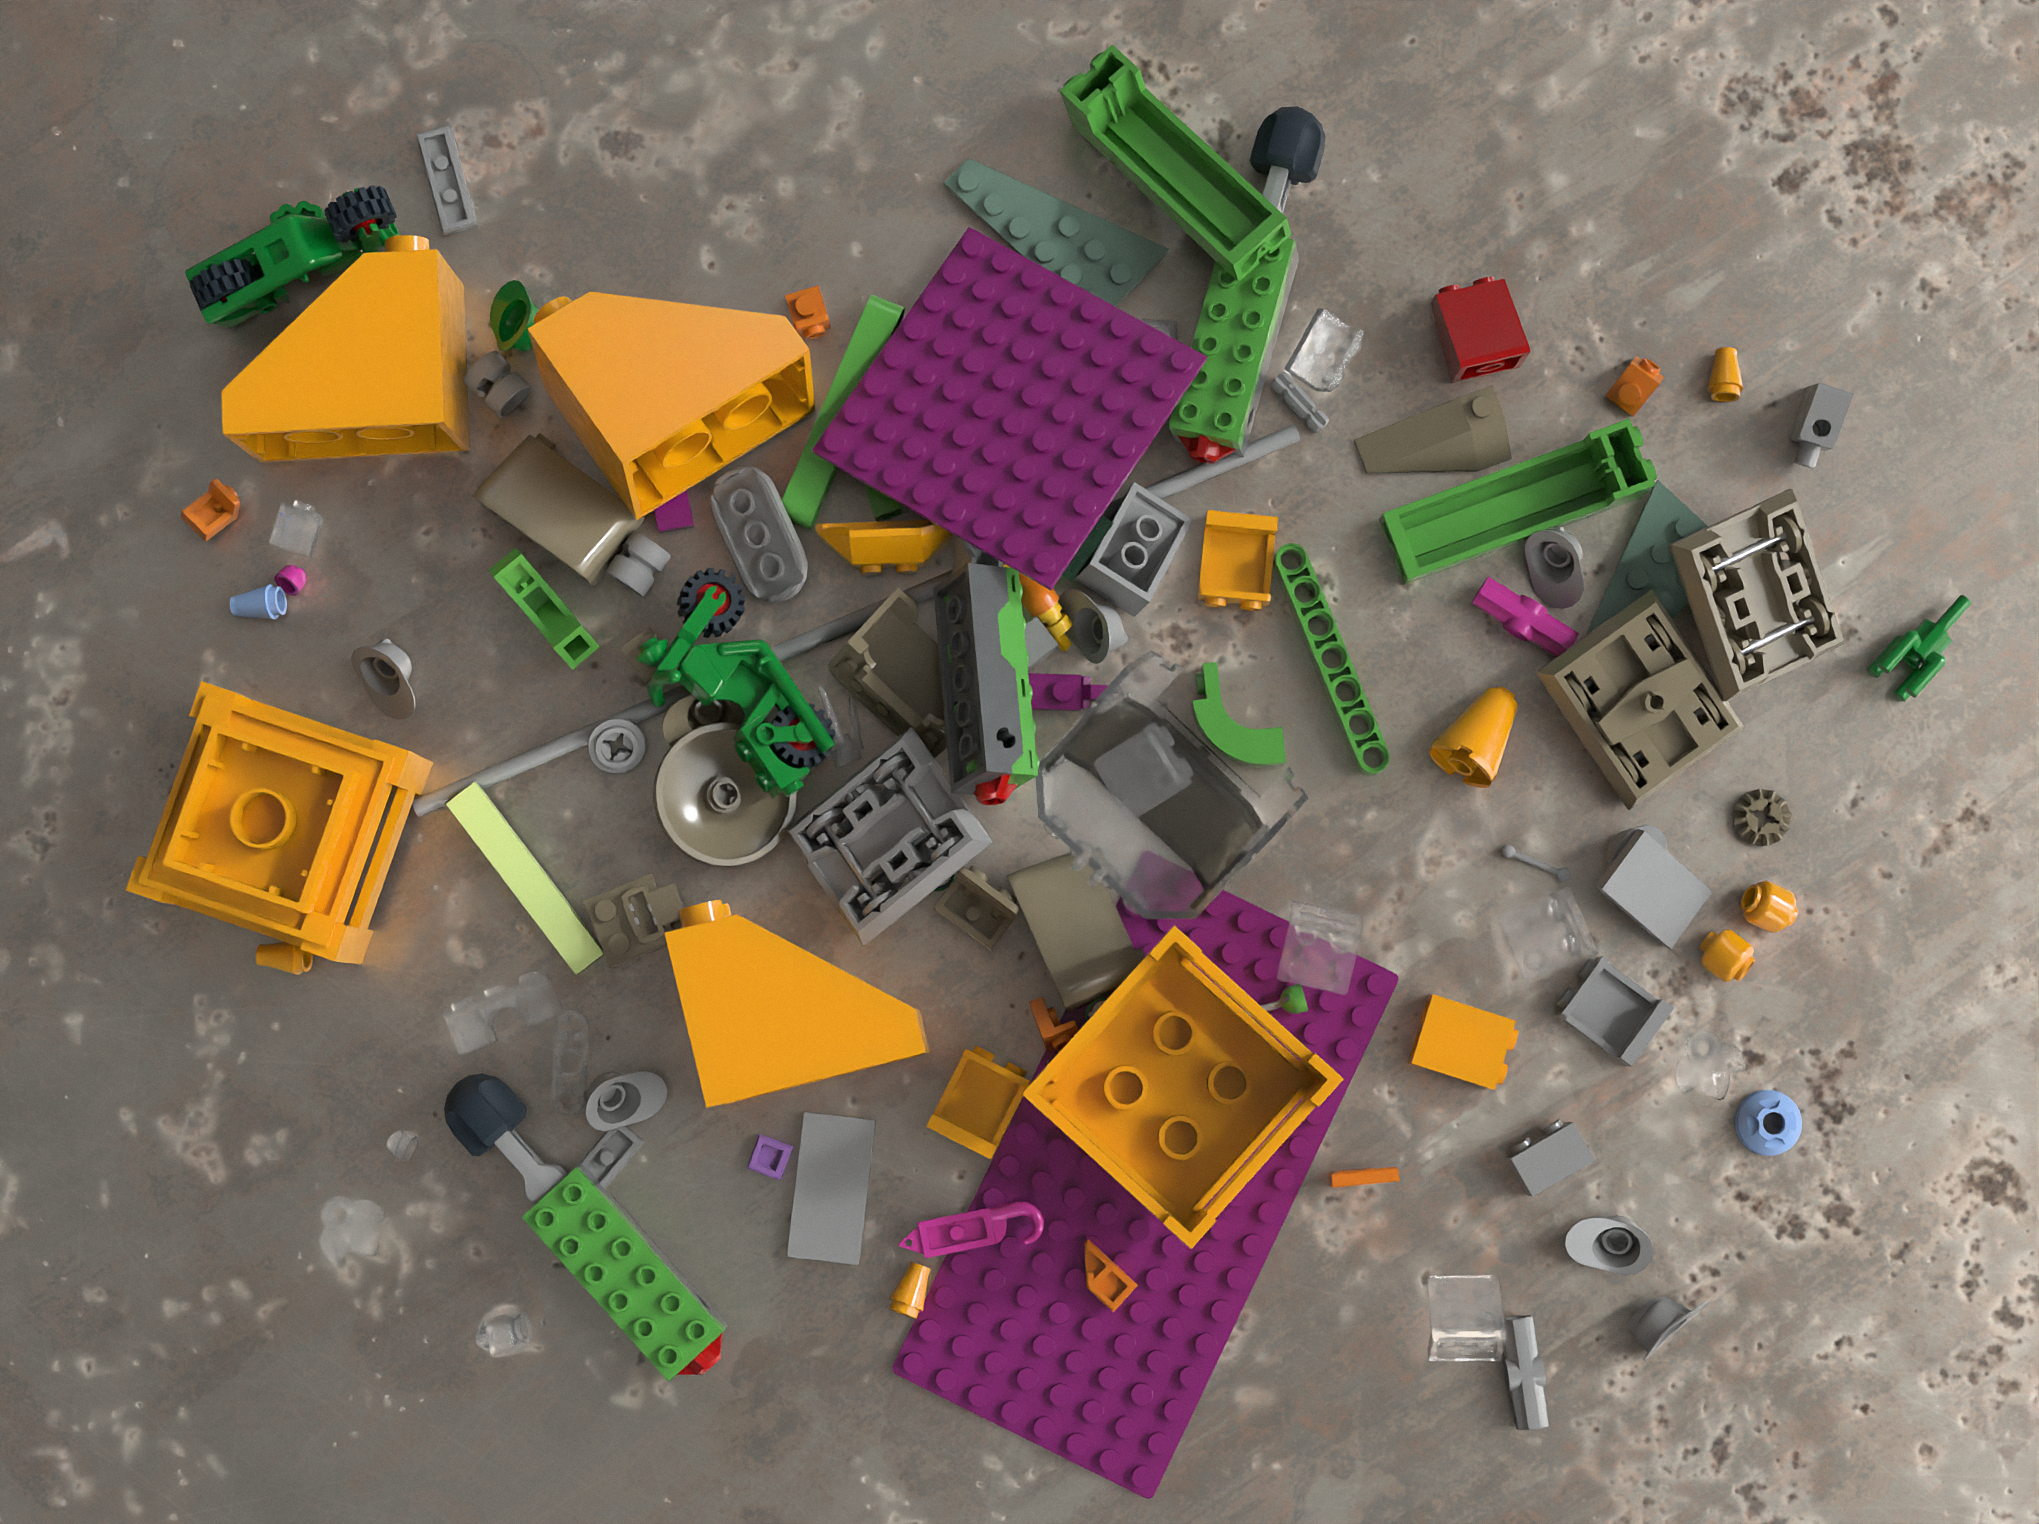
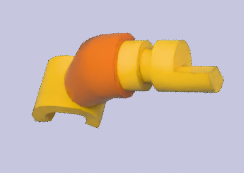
M1019 573V582L1023 588L1021 603L1032 617L1037 616L1041 623L1046 622L1045 628L1058 643V648L1061 652H1066L1071 646V642L1064 633L1071 628L1073 623L1065 612L1060 613L1062 607L1058 603L1059 596L1053 588L1050 591Z

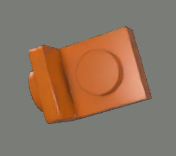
M819 285L785 295L794 328L800 337L805 336V339L818 338L825 334L826 329L831 328Z
M1043 997L1029 1001L1047 1053L1054 1050L1060 1052L1078 1032L1076 1022L1070 1021L1060 1025L1054 1007L1047 1009Z

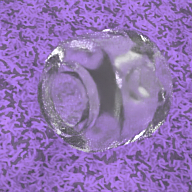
M508 1307L486 1313L481 1318L480 1325L476 1330L478 1346L484 1349L492 1358H503L520 1354L526 1350L528 1343L533 1338V1326L529 1316L516 1307Z

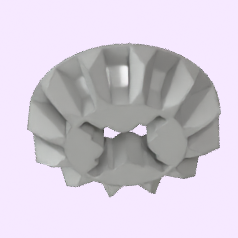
M612 717L608 721L598 723L597 727L589 735L588 751L590 758L603 771L609 773L627 772L635 768L644 756L646 748L644 735L640 727L631 723L628 719L623 720ZM620 733H622V742L627 748H618L611 757V745L606 743V741H615L617 736H620Z

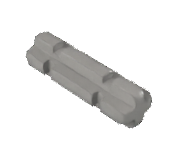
M1286 372L1280 373L1273 379L1271 387L1279 395H1284L1283 400L1302 420L1304 418L1307 420L1306 425L1313 432L1317 433L1322 430L1329 421L1328 417L1321 409L1316 410L1317 405L1298 385H1293L1294 380Z

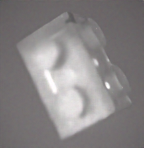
M1318 308L1284 370L1315 391L1332 392L1342 382L1345 376L1344 370L1350 359L1360 350L1362 345L1361 339L1365 331L1360 327H1350L1326 309Z

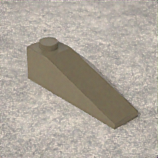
M1493 385L1455 398L1354 440L1366 474L1459 470L1474 472L1512 459L1505 417Z

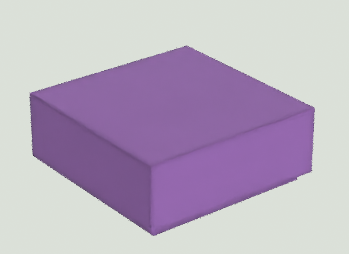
M759 1134L747 1169L781 1180L794 1146Z

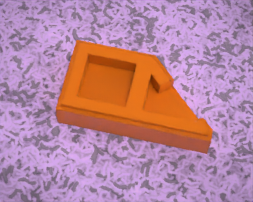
M1396 1167L1361 1168L1331 1171L1328 1173L1329 1186L1332 1188L1400 1181L1399 1169Z
M1087 1239L1084 1242L1086 1288L1114 1312L1138 1284Z

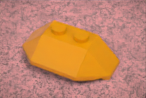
M929 520L815 524V531L818 537L851 568L861 570V575L882 574V569H896L897 574L917 573V568H925L954 537V534Z

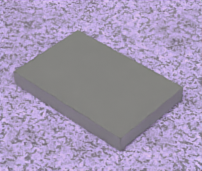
M1640 829L1635 831L1595 886L1657 941L1669 949H1672L1713 892L1651 836Z

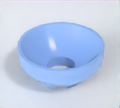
M1760 1090L1753 1092L1741 1101L1736 1110L1734 1126L1739 1140L1747 1149L1760 1155L1774 1156L1789 1150L1796 1143L1802 1129V1118L1798 1107L1788 1096L1774 1090ZM1771 1112L1779 1114L1783 1120V1127L1776 1134H1769L1763 1127L1764 1117Z

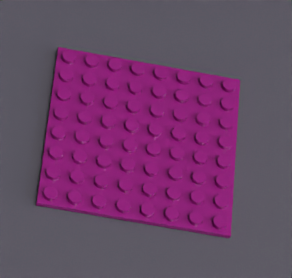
M968 227L811 451L813 454L1051 591L1207 361V356Z

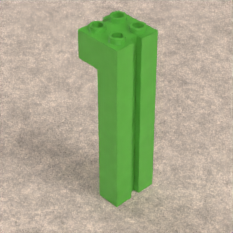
M1113 44L1092 59L1090 70L1085 75L1080 72L1078 75L1072 76L1067 80L1064 87L1059 90L1073 127L1238 282L1260 264V257L1267 251L1271 254L1292 235L1287 217L1146 89L1140 69Z
M1629 418L1590 432L1582 441L1383 513L1379 521L1388 545L1391 546L1395 556L1394 561L1403 584L1414 582L1523 542L1534 532L1564 527L1642 498L1655 486L1654 480L1657 479V475L1650 459H1643L1639 447H1642L1644 442L1637 426L1633 427Z

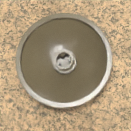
M715 723L702 726L681 737L669 748L662 758L654 779V810L664 834L684 855L710 866H738L766 855L785 836V830L790 827L796 808V792L787 798L784 793H781L772 799L768 792H763L758 786L754 777L756 773L748 762L745 763L741 760L735 750L734 744L736 743L733 739L742 726L735 723Z

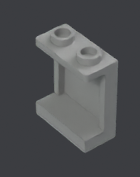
M1604 956L1597 957L1595 960L1589 958L1577 974L1581 980L1574 989L1568 987L1556 1004L1560 1009L1555 1015L1624 1066H1633L1674 1007L1663 999L1658 1000L1610 965L1608 963L1609 960Z

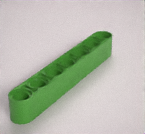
M873 294L870 296L783 496L782 502L791 522L810 530L813 528L839 468L813 454L811 450L902 322L905 307Z
M1285 544L1280 547L1274 557L1273 568L1355 767L1363 775H1377L1389 764V750L1306 551L1298 544ZM1288 553L1294 554L1299 559V567L1294 570L1286 569L1281 563V556ZM1299 586L1308 587L1313 593V600L1307 603L1300 602L1295 597V589ZM1311 619L1322 620L1327 628L1326 633L1320 636L1312 634L1308 628V622ZM1327 651L1335 652L1340 658L1339 667L1333 669L1326 667L1322 662V654ZM1337 685H1349L1354 693L1353 699L1347 702L1338 699L1335 693ZM1352 717H1361L1367 723L1365 734L1358 735L1351 731L1349 721ZM1371 749L1378 752L1381 758L1379 767L1371 768L1364 763V751Z

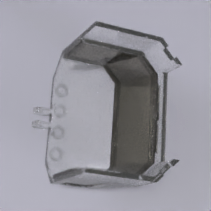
M1150 650L1119 673L1039 762L1038 776H1036L1038 818L1044 823V829L1052 837L1061 839L1070 847V853L1076 859L1070 867L1075 872L1082 870L1087 864L1095 871L1087 882L1092 888L1100 882L1106 888L1114 889L1123 898L1124 905L1132 913L1140 914L1145 919H1196L1309 798L1303 788L1299 786L1296 789L1294 788L1291 780L1295 775L1290 767L1283 772L1262 796L1250 787L1158 700V697L1185 668L1176 663L1171 668L1162 664L1164 660L1162 656Z

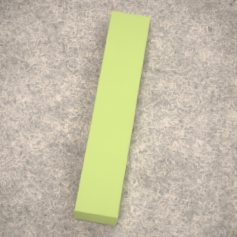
M473 782L446 803L575 975L604 955L599 942L477 782Z

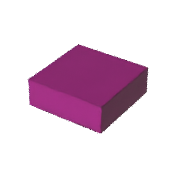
M687 490L654 510L659 533L694 527Z

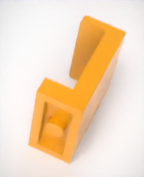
M1207 510L1197 600H1205V606L1217 608L1226 607V603L1240 604V609L1247 611H1261L1262 606L1268 607L1271 598L1270 586L1278 517Z
M1429 994L1407 1063L1470 1082L1489 1090H1495L1496 1085H1502L1506 1077L1508 1064L1503 1062L1507 1049L1512 1051L1517 1041L1519 1031L1514 1029L1516 1020L1438 995Z
M975 1046L973 1051L965 1049L926 1127L991 1159L1023 1097L1022 1092L1027 1088L1030 1081L1024 1078L1027 1073L1024 1069L1010 1062H1007L1004 1068L992 1062L994 1054Z

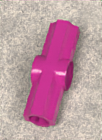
M1490 577L1486 578L1471 602L1472 605L1501 622L1502 627L1513 636L1525 642H1533L1554 657L1559 656L1572 646L1579 635L1578 632L1549 615L1548 610L1536 600L1525 595L1519 596Z

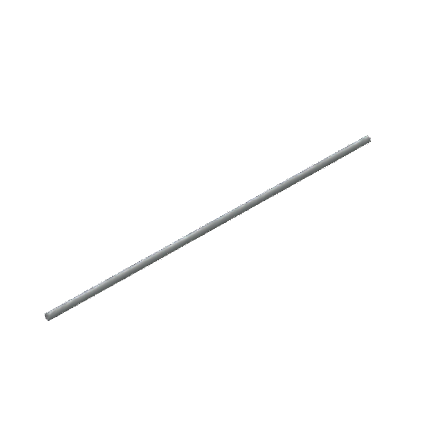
M1294 424L1248 443L1244 457L1229 454L1214 464L1201 463L1144 489L1160 499L1167 498L1300 441L1299 433ZM1123 497L1109 504L1094 528L1108 523ZM952 570L908 588L903 592L912 596L917 604L934 597L933 588L952 575ZM887 598L772 646L771 649L779 661L783 662L860 629ZM683 685L664 693L665 704L662 707H655L651 699L643 701L416 798L412 802L413 808L417 816L420 817L445 806L448 801L473 782H477L483 790L588 745L589 735L597 727L598 723L608 721L612 717L623 720L628 719L633 724L640 723L667 711L671 705L689 695L690 692Z

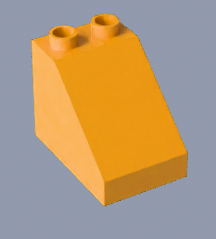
M415 235L389 237L385 240V252L363 253L221 391L223 435L259 462L470 451L468 386L464 383V378L467 374V349L463 283L437 249H429V240L425 237Z
M590 291L573 302L566 296L549 301L536 313L534 325L527 328L545 391L636 520H639L815 411L810 349L786 316Z
M714 900L678 910L682 928L664 933L706 1108L721 1106L931 1053L920 1010L751 920L737 914L731 915L729 903L722 904V900Z

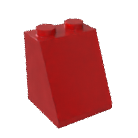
M1492 276L1475 280L1473 286L1460 288L1458 284H1454L1438 290L1439 294H1435L1431 305L1451 383L1520 368L1531 351L1505 278L1494 281Z

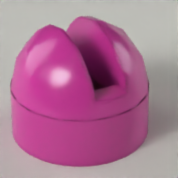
M290 564L283 567L275 575L274 580L277 586L281 587L285 593L296 596L304 588L307 575L303 568H297L296 565Z

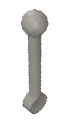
M1508 844L1501 848L1500 852L1504 858L1513 857L1554 874L1560 882H1566L1571 878V871L1568 868H1555L1514 851L1513 846Z

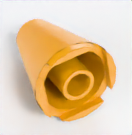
M1501 686L1487 688L1433 741L1429 751L1433 761L1450 776L1455 771L1465 776L1462 782L1467 785L1488 788L1496 778L1517 712L1518 704L1515 701V695L1510 690Z

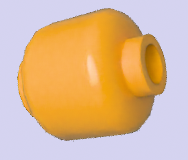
M1765 880L1758 882L1756 885L1749 886L1742 896L1741 909L1743 910L1745 920L1770 933H1777L1786 926H1791L1797 917L1798 909L1794 894L1788 889Z
M1730 929L1722 930L1718 935L1712 931L1699 947L1704 952L1701 957V965L1724 982H1731L1734 979L1738 982L1741 981L1756 961L1752 957L1754 952L1753 946Z

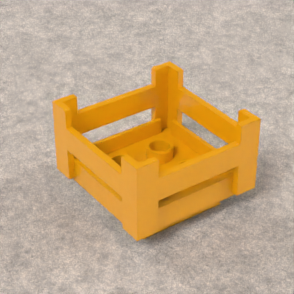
M201 681L189 716L197 719L148 855L147 857L138 855L126 891L158 902L178 905L299 946L300 950L332 961L362 965L373 934V930L368 929L413 799L415 794L422 796L433 762L397 746L376 739L371 740ZM395 785L398 788L349 925L344 924L392 786Z
M1174 925L1051 1062L1027 1086L1022 1095L1192 1249L1216 1222L1215 1218L1310 1112L1326 1100L1343 1081V1078L1316 1053H1312L1209 960L1202 953V950ZM1199 969H1201L1210 979H1212V980H1213L1221 989H1223L1231 998H1229L1221 989H1219V988H1218L1210 979H1208ZM1232 999H1234L1242 1008H1244L1253 1018H1255V1019H1256L1264 1028H1266L1275 1038H1277L1285 1047H1287L1296 1057H1294L1285 1047H1283L1275 1038H1273L1264 1028H1262L1253 1018H1251V1017H1250L1242 1008H1240ZM1301 1099L1302 1101L1298 1104V1106L1289 1114V1116L1281 1123V1125L1254 1153V1155L1228 1182V1184L1211 1201V1203L1205 1209H1203L1205 1205L1213 1198V1196L1222 1188V1186L1231 1178V1176L1239 1169V1167L1248 1159V1157L1257 1149V1147L1266 1139V1137L1274 1130V1128L1283 1120V1118L1292 1110V1108Z

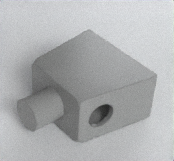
M1822 383L1805 387L1790 436V441L1800 444L1794 463L1814 469L1820 451L1833 449L1854 393ZM1814 424L1819 428L1818 436L1813 433Z

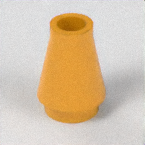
M1721 347L1715 350V360L1707 390L1711 393V399L1716 402L1736 401L1740 398V392L1743 391L1737 361V350L1732 347Z
M287 942L260 944L256 950V962L259 966H268L299 975L310 970L313 963V954L300 950L299 946Z
M910 1262L907 1271L889 1298L892 1301L889 1309L916 1319L919 1311L923 1312L927 1280L931 1269Z

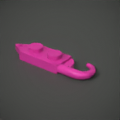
M1013 1202L919 1221L918 1227L899 1243V1246L924 1254L925 1258L993 1245L1004 1238L1007 1228L1006 1219L1023 1215L1031 1218L1034 1226L1031 1234L1022 1240V1243L1027 1245L1040 1237L1044 1228V1219L1035 1205L1028 1202ZM906 1240H912V1245H906Z

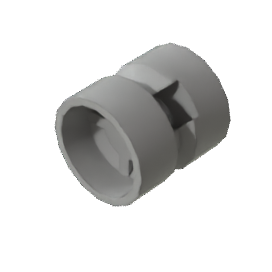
M492 351L472 366L464 378V383L478 397L485 396V404L499 418H504L525 401L532 387L518 372L511 373V365L497 351Z
M633 530L622 546L625 553L623 555H616L605 571L621 584L644 597L654 583L652 574L654 572H661L672 556L659 545Z

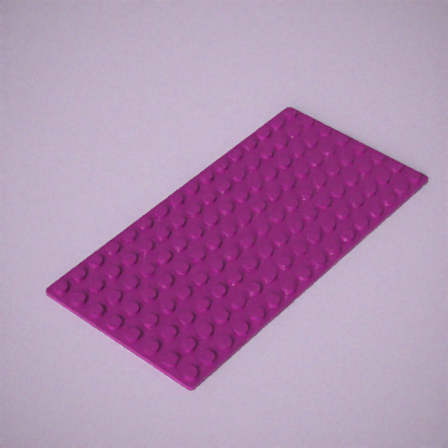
M1143 853L1139 856L1115 906L1134 949L1136 950L1141 947L1146 956L1175 925L1202 950V953L1260 1006L1278 1001L1284 989L1301 983L1309 1011L1291 1014L1280 1007L1267 1012L1306 1048L1323 1059L1343 1078V1081L1319 1107H1315L1215 1218L1216 1222L1192 1249L1023 1096L968 1211L1013 1202H1028L1035 1205L1041 1212L1044 1219L1043 1231L1036 1241L1025 1245L1022 1243V1240L1033 1231V1221L1025 1215L1006 1219L1007 1228L1005 1236L997 1244L947 1254L925 1298L923 1312L919 1311L892 1366V1370L896 1375L1146 1499H1150L1154 1496L1399 979L1397 974L1149 853ZM1199 969L1208 979H1210L1201 969ZM1210 979L1219 989H1221L1212 979ZM1221 989L1229 998H1231L1223 989ZM1232 999L1240 1008H1242L1234 999ZM1088 1005L1068 1014L1065 1009L1059 1021L1060 1025L1075 1021L1079 1031L1086 1023L1085 1011ZM1253 1018L1262 1028H1264L1255 1018ZM1264 1028L1273 1038H1275L1266 1028ZM1275 1038L1283 1047H1285L1277 1038ZM1285 1047L1294 1057H1296L1287 1047ZM1045 1050L1030 1083L1059 1053L1058 1051L1054 1050L1047 1053ZM1301 1099L1292 1108V1110L1283 1118V1120L1274 1128V1130L1266 1137V1139L1257 1147V1149L1248 1157V1159L1239 1167V1169L1231 1176V1178L1222 1186V1188L1213 1196V1198L1205 1205L1203 1209H1205L1211 1203V1201L1220 1193V1191L1228 1184V1182L1246 1164V1162L1254 1155V1153L1263 1145V1143L1281 1125V1123L1289 1116V1114L1298 1106V1104L1302 1101ZM1087 1239L1138 1284L1114 1312L1086 1288L1084 1242Z

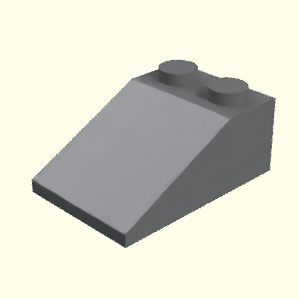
M1133 482L1088 553L1075 580L1135 617L1150 603L1193 519Z

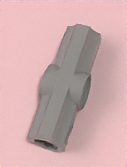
M1519 1315L1500 1319L1506 1357L1503 1359L1504 1378L1508 1391H1511L1516 1429L1535 1430L1547 1427L1549 1424L1543 1387L1546 1386V1376L1542 1357L1538 1354L1533 1316Z

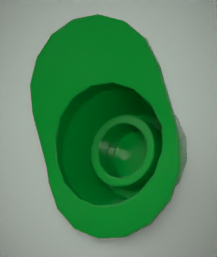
M512 280L504 284L494 297L491 305L490 323L497 346L501 351H507L512 348L526 352L533 348L527 328L534 325V317L540 309L531 302L525 286L520 281Z

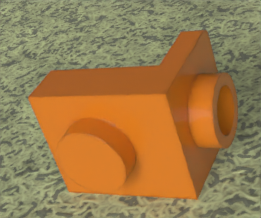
M1636 356L1605 396L1634 417L1659 386L1664 376L1659 373L1661 371L1660 367L1652 360L1645 357L1640 359Z
M215 478L209 483L208 492L183 509L180 518L206 542L237 519L240 506L239 497L233 488L229 485H223Z

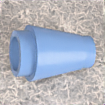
M272 584L230 598V610L234 617L277 619L279 615H284L287 609L284 590L281 587H274Z

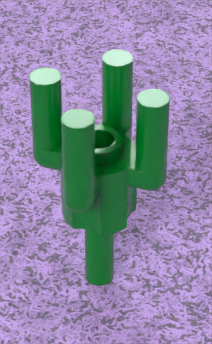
M1960 595L1936 623L1929 619H1924L1915 630H1909L1904 635L1896 636L1867 668L1868 672L1878 678L1883 672L1890 673L1899 661L1903 659L1914 670L1896 689L1894 695L1903 702L1910 696L1916 698L1945 666L1946 659L1941 654L1952 643L1947 631L1970 607L1972 602L1966 596Z

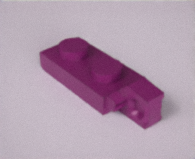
M1028 673L1029 684L1032 687L1033 693L1031 700L1032 710L1081 712V709H1090V701L1108 702V685L1090 684V677Z

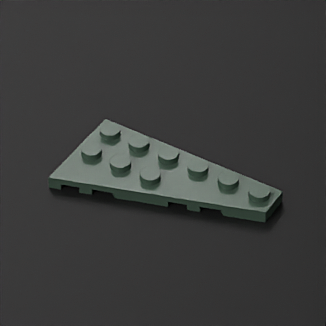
M967 158L944 182V187L1013 251L1115 307L1139 285L1170 250L970 158Z
M1659 480L1655 482V486L1650 492L1646 505L1637 520L1635 529L1621 555L1586 635L1650 590L1655 592L1672 619L1689 603L1669 545L1708 526ZM1595 684L1591 686L1592 689H1598ZM1587 697V699H1588V701H1589V703H1590V706H1591L1593 703H1592L1591 700Z

